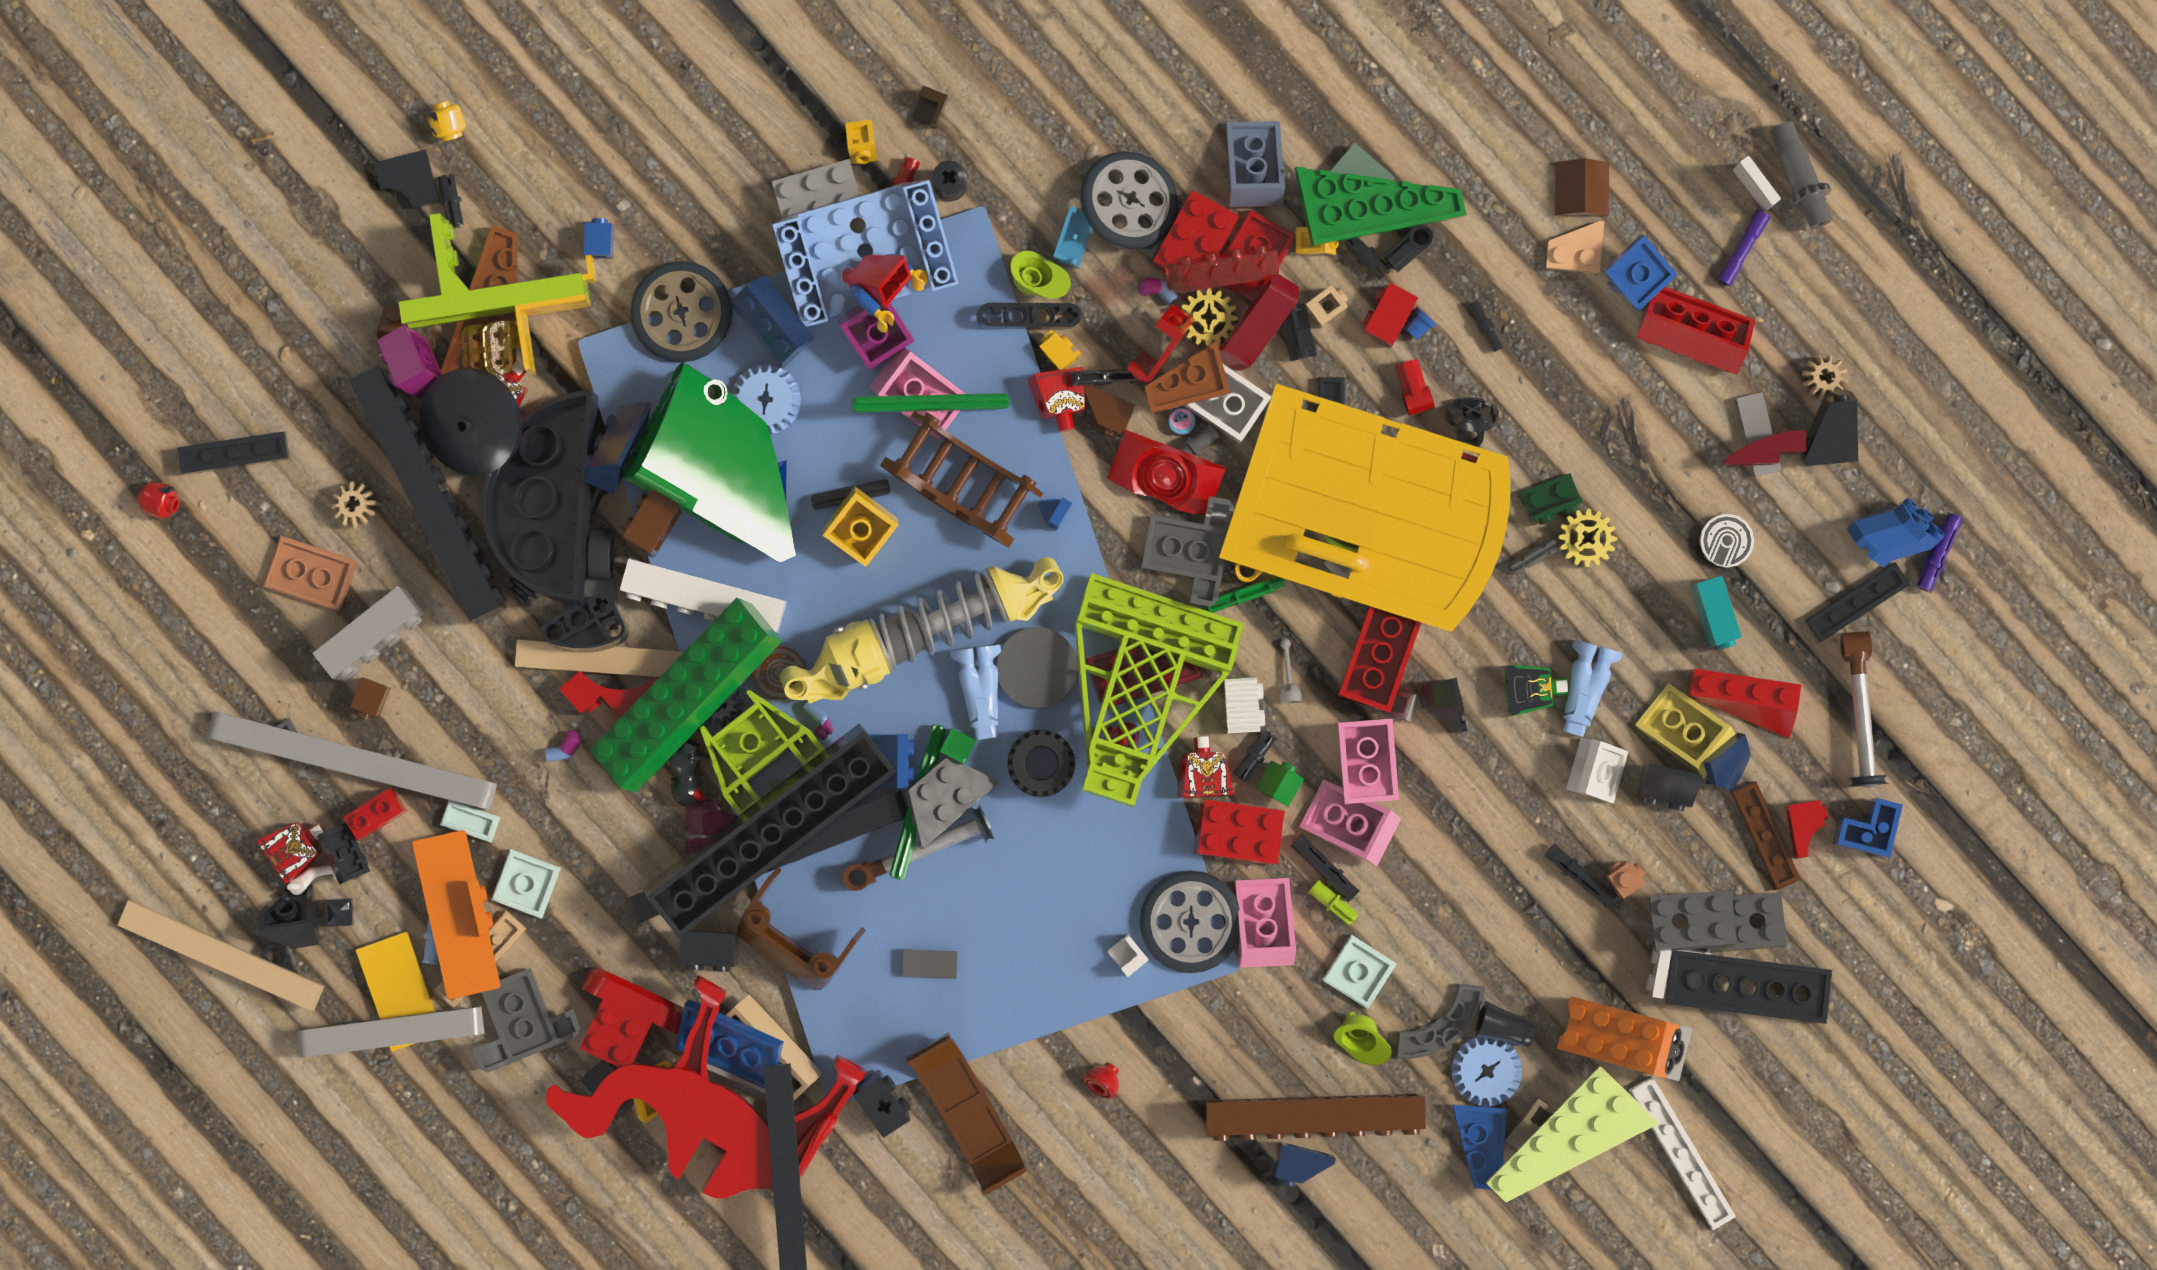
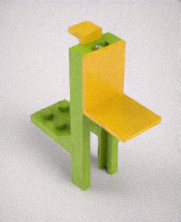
M440 213L429 215L441 295L398 302L402 324H407L411 329L516 313L524 369L530 375H535L536 370L527 317L591 307L588 283L597 282L593 257L591 255L585 256L588 274L577 273L469 291L455 274V266H459L457 252L453 250L450 241L455 239L453 225L449 224V221Z

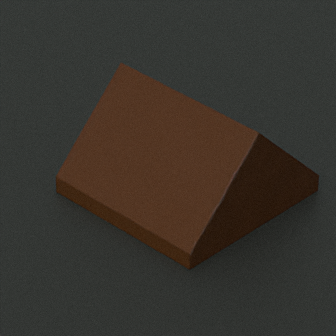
M1587 158L1555 162V216H1609V162Z

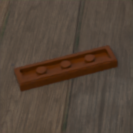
M1757 781L1732 791L1731 795L1775 891L1801 880Z

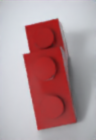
M579 671L559 689L581 714H584L586 711L589 714L594 712L601 705L599 700L603 698L621 718L658 680V677L636 688L615 690L598 685L583 672Z

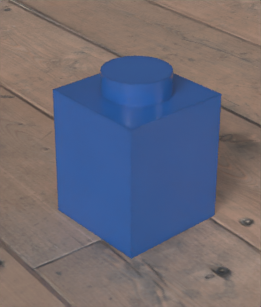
M593 218L591 223L585 222L584 256L591 255L593 258L613 259V224L608 223V219Z

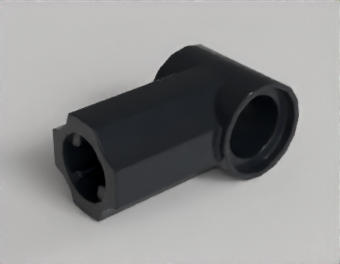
M1417 225L1382 256L1399 273L1431 245L1433 232L1426 225ZM1424 231L1428 235L1427 243L1423 245L1417 244L1413 239L1414 233Z

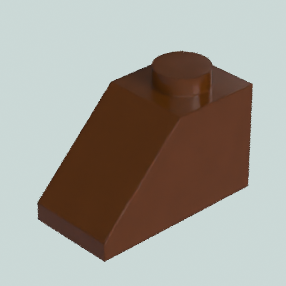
M1085 385L1084 393L1098 427L1103 428L1101 433L1116 439L1117 435L1123 437L1136 405L1093 386Z

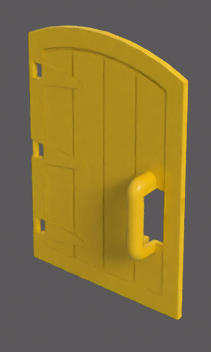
M1276 384L1219 558L1330 593L1338 598L1349 599L1452 632L1480 597L1492 575L1501 552L1510 508L1508 457ZM1303 400L1319 404L1316 413L1302 409ZM1382 425L1398 429L1396 438L1381 434ZM1463 450L1480 455L1477 462L1472 463L1461 459ZM1305 529L1359 546L1358 552L1355 553L1303 536ZM1298 552L1350 568L1349 579L1295 562Z

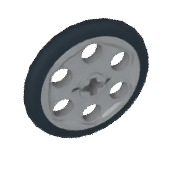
M1128 151L1111 153L1095 162L1084 177L1080 199L1083 213L1092 229L1107 242L1122 248H1145L1159 242L1169 233L1178 214L1177 191L1170 175L1152 158ZM1115 171L1119 173L1121 183H1112L1108 178L1109 172ZM1135 172H1143L1147 177V182L1145 184L1136 182L1134 179ZM1153 193L1159 195L1162 200L1161 206L1152 205L1149 201V195ZM1098 194H1106L1110 198V205L1106 207L1100 205L1097 200ZM1128 195L1133 196V203L1131 205L1126 203L1127 199L1125 197ZM1114 216H1120L1124 219L1125 227L1123 229H1118L1113 225L1112 218ZM1140 216L1148 217L1151 221V227L1148 229L1142 228L1138 223V218Z
M1190 870L1177 872L1165 877L1148 893L1141 908L1140 929L1146 948L1161 964L1178 972L1198 973L1217 967L1230 956L1239 941V904L1237 898L1224 882L1205 872ZM1178 890L1184 893V904L1174 906L1170 903L1169 899L1173 891ZM1206 890L1211 893L1212 902L1210 905L1201 906L1198 904L1197 894L1200 891ZM1190 906H1192L1194 919H1199V924L1194 925L1192 930V938H1190L1188 925L1183 924V920L1188 919V914H1190ZM1161 914H1167L1172 919L1170 928L1162 930L1156 925V919ZM1215 914H1222L1226 919V925L1220 930L1212 928L1210 920ZM1179 937L1185 941L1183 952L1174 953L1171 951L1170 942L1172 939ZM1207 937L1212 941L1211 951L1201 953L1197 949V942L1200 938Z

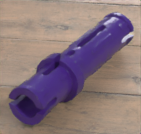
M1947 513L1941 528L1945 536L1932 548L1929 557L1925 558L1923 562L1925 566L1915 585L1917 588L1932 593L1940 572L1944 571V562L1964 520L1962 517L1953 513Z

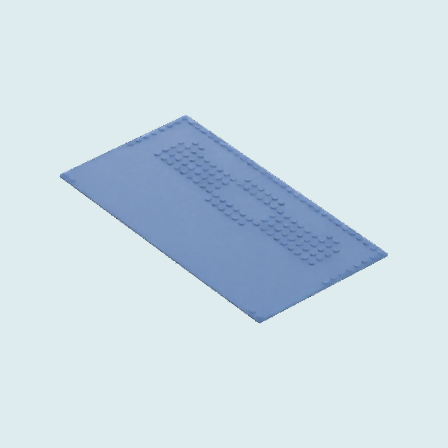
M982 206L941 219L959 284L932 291V288L895 298L892 300V304L914 338V342L907 345L906 349L965 394L1006 393L1009 396V407L1007 409L960 410L946 431L1019 477L1025 474L1037 482L1035 487L1043 493L1042 497L1040 498L1028 491L1006 526L1008 528L1006 533L1014 538L1010 547L1002 545L983 534L982 530L956 518L916 492L917 490L911 485L901 482L880 466L885 457L896 461L897 458L900 459L920 426L901 412L856 413L852 410L853 397L879 396L868 387L892 356L869 370L839 324L838 318L846 314L842 313L828 317L829 321L807 327L815 339L783 369L794 378L800 390L801 404L798 415L786 429L770 435L785 494L795 556L778 562L747 543H739L728 538L684 511L673 526L657 555L653 556L647 552L651 565L786 601L787 604L779 633H777L783 641L778 646L788 647L796 651L804 660L807 670H811L814 667L822 651L825 638L834 634L833 630L843 626L845 628L851 622H862L866 619L869 621L870 618L874 622L878 621L880 614L889 616L896 612L899 613L898 608L900 605L904 606L907 611L911 609L918 612L921 617L917 601L919 597L927 602L933 612L940 609L937 599L938 589L944 591L951 604L959 601L956 590L957 581L962 582L969 594L973 595L978 592L975 574L979 573L985 579L984 569L987 570L990 566L994 565L1008 573L1028 577L1039 559L1044 557L1054 559L1063 574V583L1052 594L1053 600L1040 605L1028 621L1015 620L1005 623L996 608L990 610L992 629L990 631L982 626L977 617L971 618L973 628L971 639L963 634L958 625L951 627L954 637L952 647L945 644L939 633L932 635L935 646L933 656L924 650L917 653L914 664L907 660L896 665L895 672L890 671L891 674L884 676L880 682L868 684V687L863 690L853 689L848 692L843 700L822 698L814 702L826 712L834 728L832 735L829 734L826 740H822L817 736L825 748L829 747L859 723L868 734H909V740H914V756H909V767H914V783L932 724L941 725L946 729L942 746L951 728L975 739L974 728L970 727L972 723L969 721L964 694L958 678L961 665L950 657V650L974 648V664L978 670L979 659L976 647L1000 644L1002 648L1005 642L1015 633L1026 628L1043 627L1061 634L1070 643L1077 658L1074 624L1091 573L1109 578L1061 432H1058L1056 418L1045 420L1041 418L1027 379L1034 374L1040 373L1026 329H987L980 326L977 322V311L985 303H1017L987 211ZM869 244L859 246L857 249L860 257L871 255L873 252V248ZM786 271L766 277L799 317ZM748 284L727 290L731 298V305L732 299ZM710 297L703 298L699 304L700 309L705 312L711 311L715 306L714 300ZM678 306V310L674 312V315H679L683 320L684 327H686L684 318L685 313L689 310L688 308H683V306ZM733 308L731 325L720 345L705 357L695 361L684 362L712 380H719L724 383L729 393H732L733 385L739 376L748 369L757 365L780 367ZM1001 308L1000 314H991L990 309H987L982 314L983 317L988 319V322H991L994 317H1002L1000 322L1004 323L1003 308ZM1011 309L1008 316L1012 322L1019 323L1022 321L1020 310ZM661 313L648 316V323L651 326H659L663 321ZM632 322L582 338L578 342L593 391L599 396L598 407L604 425L609 415H615L621 405L649 402L652 404L651 417L673 372L681 363L667 361L647 350L637 338ZM698 323L693 328V334L698 338H702L708 333V327L704 323ZM677 330L670 331L667 335V341L671 345H677L682 340V334ZM768 384L766 385L764 395L758 397V401L762 402L764 407L763 415L765 414L767 404L773 402V398L769 397V392H767ZM929 434L909 464L911 466L909 471L917 477L919 474H923L944 439L940 437L937 440ZM953 446L931 481L933 483L931 486L941 493H944L945 490L948 491L970 456ZM979 462L958 494L957 498L959 499L957 503L968 510L971 506L974 507L996 472ZM623 478L635 516L639 510L636 507L639 499L644 493L648 495L650 491H645ZM1005 478L984 510L983 514L985 516L983 519L990 523L998 520L1019 486ZM887 479L890 486V494L871 499L896 516L899 525L865 567L822 534V528L840 505L814 510L811 496ZM1065 498L1072 502V506L1058 530L1053 531L1042 517L1039 502L1047 499ZM1053 571L1046 573L1044 576H1049ZM668 604L665 610L678 649L684 652L713 621L703 619L704 613L694 611L692 616L677 612L678 606ZM985 613L981 614L986 621ZM962 622L967 629L966 622ZM1082 628L1085 659L1118 648L1119 642L1117 639ZM998 656L993 659V664L996 667ZM1078 671L1074 686L1068 695L1058 703L1045 708H1030L1018 704L1005 693L998 679V720H995L999 724L995 725L997 737L977 740L965 765L999 782L972 806L973 809H977L980 804L990 822L994 840L988 839L986 844L982 834L976 835L910 863L904 880L894 879L889 873L877 877L876 883L868 885L859 891H852L844 885L843 872L852 864L865 860L871 863L896 852L905 819L780 867L781 873L761 900L762 904L770 911V924L813 955L819 951H828L837 958H839L861 927L866 929L824 989L812 990L785 971L815 1065L823 1072L820 1080L825 1095L837 1080V1070L834 1064V1058L837 1054L865 1069L866 1074L862 1080L880 1069L884 1077L889 1075L895 1085H899L919 1078L912 1066H908L906 1056L948 1032L966 1060L970 1061L1234 973L1239 969L1234 950L1217 967L1205 972L1184 973L1165 967L1146 948L1141 936L1140 915L1145 898L1152 888L1165 877L1177 872L1190 870L1208 872L1202 855L1194 854L1196 836L1184 800L1177 799L1178 783L1167 750L1142 780L1133 808L1081 791L1088 768ZM753 672L737 688L740 693L733 699H742L744 701L742 705H735V709L741 710L742 714L755 704L746 693L748 690H751L815 734V729L819 724L803 711V707L808 700H794L790 698L776 700L762 694L756 687ZM1086 672L1090 725L1093 727L1100 704L1090 675ZM1146 696L1133 700L1136 706L1148 701ZM723 702L716 711L719 712L720 709H726L727 704ZM1128 702L1115 706L1119 715L1131 709ZM1150 704L1138 710L1145 723L1156 718ZM1110 708L1106 710L1103 723L1114 718ZM734 712L731 714L735 719L740 716ZM1134 713L1121 718L1123 723L1132 722L1136 723L1138 727L1140 726ZM711 715L703 725L715 736L723 728L720 726L719 718L714 726L709 725L712 718ZM726 717V718H725V721H726V726H727V725H729L731 722H729L728 718ZM1117 721L1105 726V729L1107 730L1109 726L1115 727L1118 725ZM1157 722L1147 727L1152 737ZM1045 729L1056 732L1066 739L1074 753L1075 769L1072 779L1063 790L1049 797H1034L1024 793L1013 783L1008 772L1007 758L1013 743L1021 735L1032 730ZM1143 730L1139 731L1137 749L1149 743ZM1100 731L1098 738L1104 740V736ZM1162 735L1159 741L1158 749H1161L1165 745ZM1038 747L1028 753L1025 767L1033 778L1047 779L1057 769V758L1050 749ZM1149 748L1141 752L1148 754ZM788 749L751 778L749 782L762 798L803 765L791 749ZM940 753L937 763L947 756ZM874 789L845 812L901 791L908 808L909 804L905 793L907 789ZM731 807L733 816L736 818L738 814ZM968 809L944 831L975 819L972 809ZM918 834L916 836L914 844H916L917 841H919ZM855 869L850 874V880L854 884H862L864 874L862 871ZM773 871L765 873L755 880L758 891ZM1178 890L1173 891L1170 895V903L1174 906L1184 904V893ZM1206 890L1200 891L1197 894L1198 904L1201 906L1210 905L1212 902L1211 893ZM1190 906L1188 919L1183 920V924L1188 925L1190 930V938H1192L1194 925L1199 924V919H1194V914H1192V906ZM1161 914L1156 919L1157 927L1162 930L1170 928L1172 924V919L1167 914ZM1222 914L1212 916L1210 920L1212 928L1216 930L1224 928L1225 923ZM1127 934L1149 959L1129 977L1126 976L1108 953V950ZM1179 937L1172 939L1170 942L1171 951L1174 953L1183 952L1185 941ZM1207 937L1200 938L1197 942V949L1201 953H1208L1212 949V941ZM903 949L958 951L957 978L903 977ZM853 1094L850 1096V1098L848 1099V1101H851V1100H854V1099H855V1097L853 1096Z

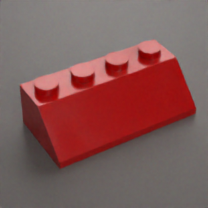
M1664 287L1647 303L1636 338L1648 344L1668 349L1673 353L1690 357L1697 362L1706 363L1722 371L1737 375L1748 353L1756 320Z

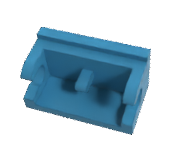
M1070 206L1053 260L1079 269L1092 227L1089 225L1084 213L1076 207Z

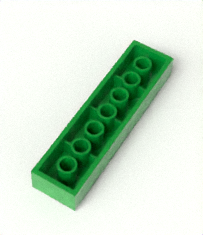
M736 597L590 751L619 788L636 793L783 640L752 603Z

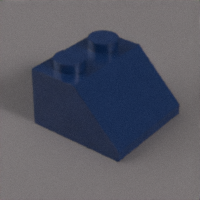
M1281 1142L1273 1174L1278 1178L1277 1181L1280 1184L1295 1187L1296 1182L1302 1184L1334 1165L1336 1158L1332 1154Z

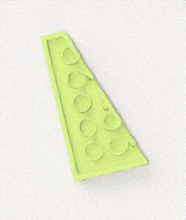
M1599 1065L1485 1183L1505 1202H1508L1659 1123Z

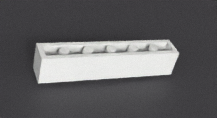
M628 559L620 587L621 591L626 592L625 598L640 602L642 597L652 599L651 605L666 609L668 604L678 606L677 612L692 616L694 611L704 613L703 619L714 621L737 597L752 603L776 633H779L787 604L786 601L631 559Z

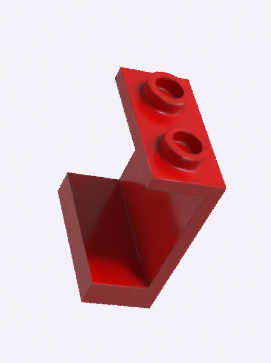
M1173 304L1155 325V327L1173 338L1158 361L1144 351H1141L1127 368L1132 372V376L1138 381L1150 384L1163 369L1195 319Z

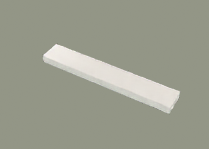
M1653 1076L1628 1089L1632 1097L1659 1123L1651 1127L1711 1230H1715L1735 1218L1736 1216Z

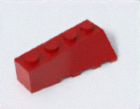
M1694 668L1690 669L1687 696L1790 739L1798 712L1802 685Z

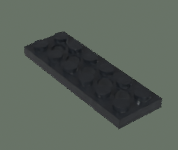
M1672 950L1665 1004L1827 1024L1832 970ZM1694 972L1699 973L1702 977V984L1699 988H1693L1689 984V977ZM1719 976H1724L1729 981V987L1724 992L1719 991L1715 985L1716 979ZM1747 979L1752 980L1756 986L1754 993L1751 995L1745 994L1742 990V984ZM1774 982L1778 983L1782 988V993L1778 998H1773L1769 994V986ZM1799 986L1806 987L1809 993L1808 998L1803 1002L1799 1001L1795 996V991Z

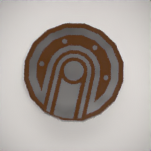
M777 646L753 671L756 687L762 694L772 699H788L780 682V673L788 666H797L807 670L804 660L796 651L788 647ZM793 681L789 685H794L798 683V681Z

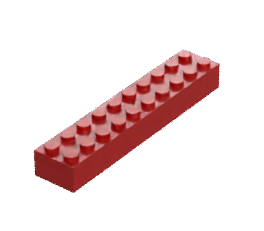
M1463 452L1461 459L1476 463L1478 457ZM1368 606L1337 696L1387 714L1390 713L1421 623Z

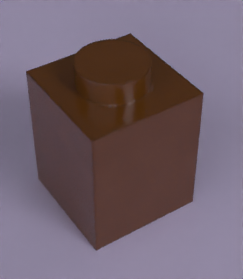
M362 677L350 707L357 710L355 715L364 719L371 720L372 716L379 718L391 687Z

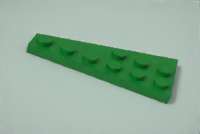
M1298 166L1294 168L1311 247L1461 218L1467 215L1461 189L1412 184V182H1398L1385 178L1349 173H1333L1327 170H1312Z

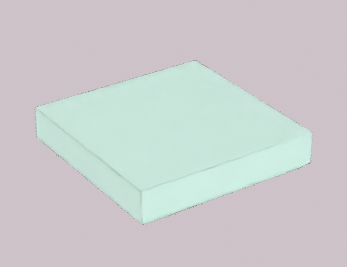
M510 849L491 900L542 919L561 867Z
M1350 935L1322 980L1369 1009L1397 963L1353 935Z

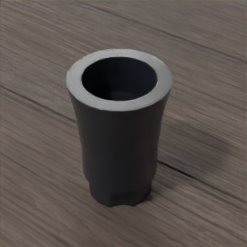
M1485 1001L1477 1018L1475 1037L1528 1047L1534 1039L1537 1023Z

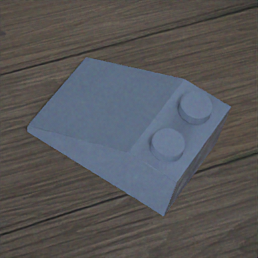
M1280 121L1226 122L1229 207L1283 206L1285 180Z

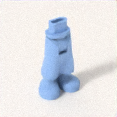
M1574 639L1572 647L1579 654V657L1572 664L1570 686L1564 713L1566 715L1563 716V719H1566L1563 731L1584 737L1586 726L1591 725L1590 721L1593 719L1601 696L1610 680V665L1620 661L1623 653L1599 647L1596 665L1592 667L1591 663L1596 653L1597 645Z
M1000 644L976 647L979 659L978 670L974 664V648L950 650V657L961 665L958 678L964 694L969 721L972 723L970 727L974 728L975 740L997 737L995 725L999 724L995 720H998V669L993 664V659L1001 652Z

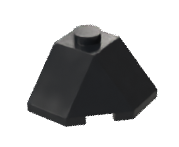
M1457 677L1421 687L1422 692L1418 693V698L1422 709L1426 708L1428 714L1459 733L1467 731L1466 721L1462 719L1464 706Z
M313 884L308 885L299 895L293 894L286 888L278 895L279 900L272 906L266 905L259 911V935L291 949L319 945L320 925Z

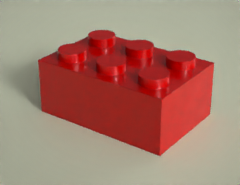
M1192 190L1155 256L1153 265L1200 290L1233 231L1239 215Z
M1204 799L1200 801L1194 854L1258 864L1277 865L1285 811Z

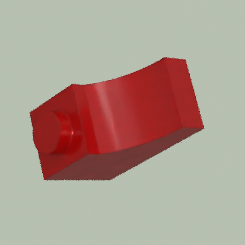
M1821 800L1784 805L1794 859L1809 857L1808 848L1811 837L1817 829L1825 827L1824 821L1828 820L1826 805H1821Z

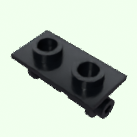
M1296 304L1282 323L1290 362L1317 356L1305 304Z

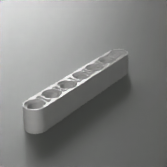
M480 1006L297 1030L296 1034L299 1058L480 1035L485 1034L482 1007Z

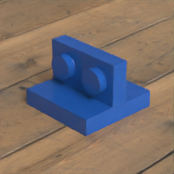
M1642 234L1602 270L1610 280L1607 285L1613 292L1622 294L1636 311H1640L1678 275L1647 237Z

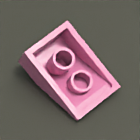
M905 347L892 355L868 387L879 396L965 394ZM960 410L915 412L925 416L926 412L940 420L938 425L946 430ZM914 411L901 412L921 427L922 423L911 416ZM930 431L929 434L938 440L940 438L935 432Z
M1381 719L1337 723L1344 803L1399 800L1393 720Z
M1323 779L1299 827L1345 852L1377 866L1401 818L1391 810L1374 802L1345 804L1343 788Z
M1289 878L1235 880V893L1239 904L1238 950L1240 968L1294 965L1296 944Z

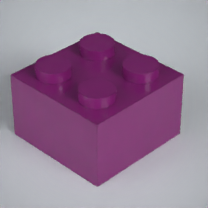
M892 302L886 309L880 308L881 311H890L894 315L893 326L886 322L888 326L887 332L879 331L876 316H870L860 305L838 318L841 328L869 370L914 342L912 333Z
M403 325L377 340L381 349L378 351L379 356L388 365L390 370L388 376L391 383L396 388L399 387L404 390L406 394H411L418 399L424 397L428 387L442 375L427 338Z

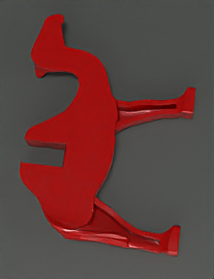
M700 975L694 981V985L701 997L699 1012L689 1031L684 1053L673 1066L623 1065L608 1074L592 1096L566 1092L557 1085H551L547 1090L546 1103L548 1107L559 1115L573 1131L586 1139L603 1136L618 1108L626 1100L637 1098L647 1102L656 1110L665 1124L668 1167L671 1174L678 1180L702 1139L723 1149V1153L702 1187V1193L712 1198H728L749 1189H773L767 1124L754 1107L742 1096L708 1079L707 1058L712 1025L719 1012V1005L727 993L725 989ZM839 1054L834 1058L837 1080L828 1093L819 1102L795 1113L800 1177L804 1175L820 1145L834 1128L837 1116L856 1090V1084L861 1082L866 1074L864 1068Z

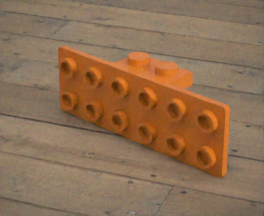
M465 830L413 841V850L447 999L451 1000L500 988V980L489 936V928L494 927L490 912H485L483 902L488 901L484 885L479 886L476 879Z

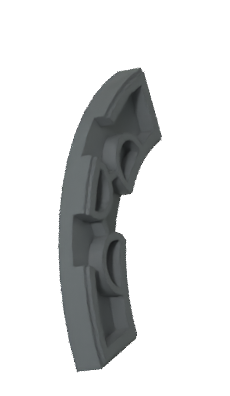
M1458 984L1450 1007L1437 1021L1418 1030L1398 1031L1395 1058L1411 1059L1428 1056L1454 1043L1476 1018L1483 1001L1485 986Z

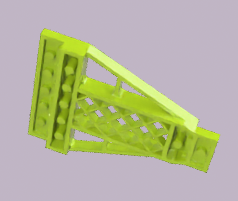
M1094 573L1090 574L1074 624L1088 768L1081 791L1132 808L1135 806L1144 777L1232 671L1244 623ZM1082 628L1118 640L1119 646L1111 671H1104L1085 664ZM1139 646L1146 659L1134 664L1128 651ZM1148 650L1157 652V654L1151 656ZM1124 655L1130 667L1118 673ZM1166 655L1172 667L1160 673L1154 659ZM1183 662H1188L1220 674L1219 679L1200 702L1175 693ZM1149 663L1155 676L1143 681L1137 668ZM1132 671L1139 684L1126 689L1120 676ZM1086 672L1102 677L1107 681L1093 727L1090 725ZM1172 672L1169 685L1167 686L1163 676ZM1158 679L1164 693L1152 698L1146 685ZM1116 681L1122 692L1111 697ZM1141 688L1148 701L1136 706L1129 693ZM1124 696L1131 709L1119 715L1113 701ZM1165 697L1160 712L1155 701ZM1175 701L1193 707V711L1161 749H1158L1171 702ZM1150 704L1157 718L1145 723L1138 710ZM1109 706L1114 718L1103 723L1107 707ZM1134 713L1140 726L1128 732L1121 718ZM1117 721L1123 735L1111 740L1105 726ZM1157 722L1152 737L1147 727ZM1143 730L1149 743L1137 749L1130 735ZM1100 731L1105 740L1098 738ZM1126 738L1131 749L1115 743ZM1149 748L1148 754L1141 752Z

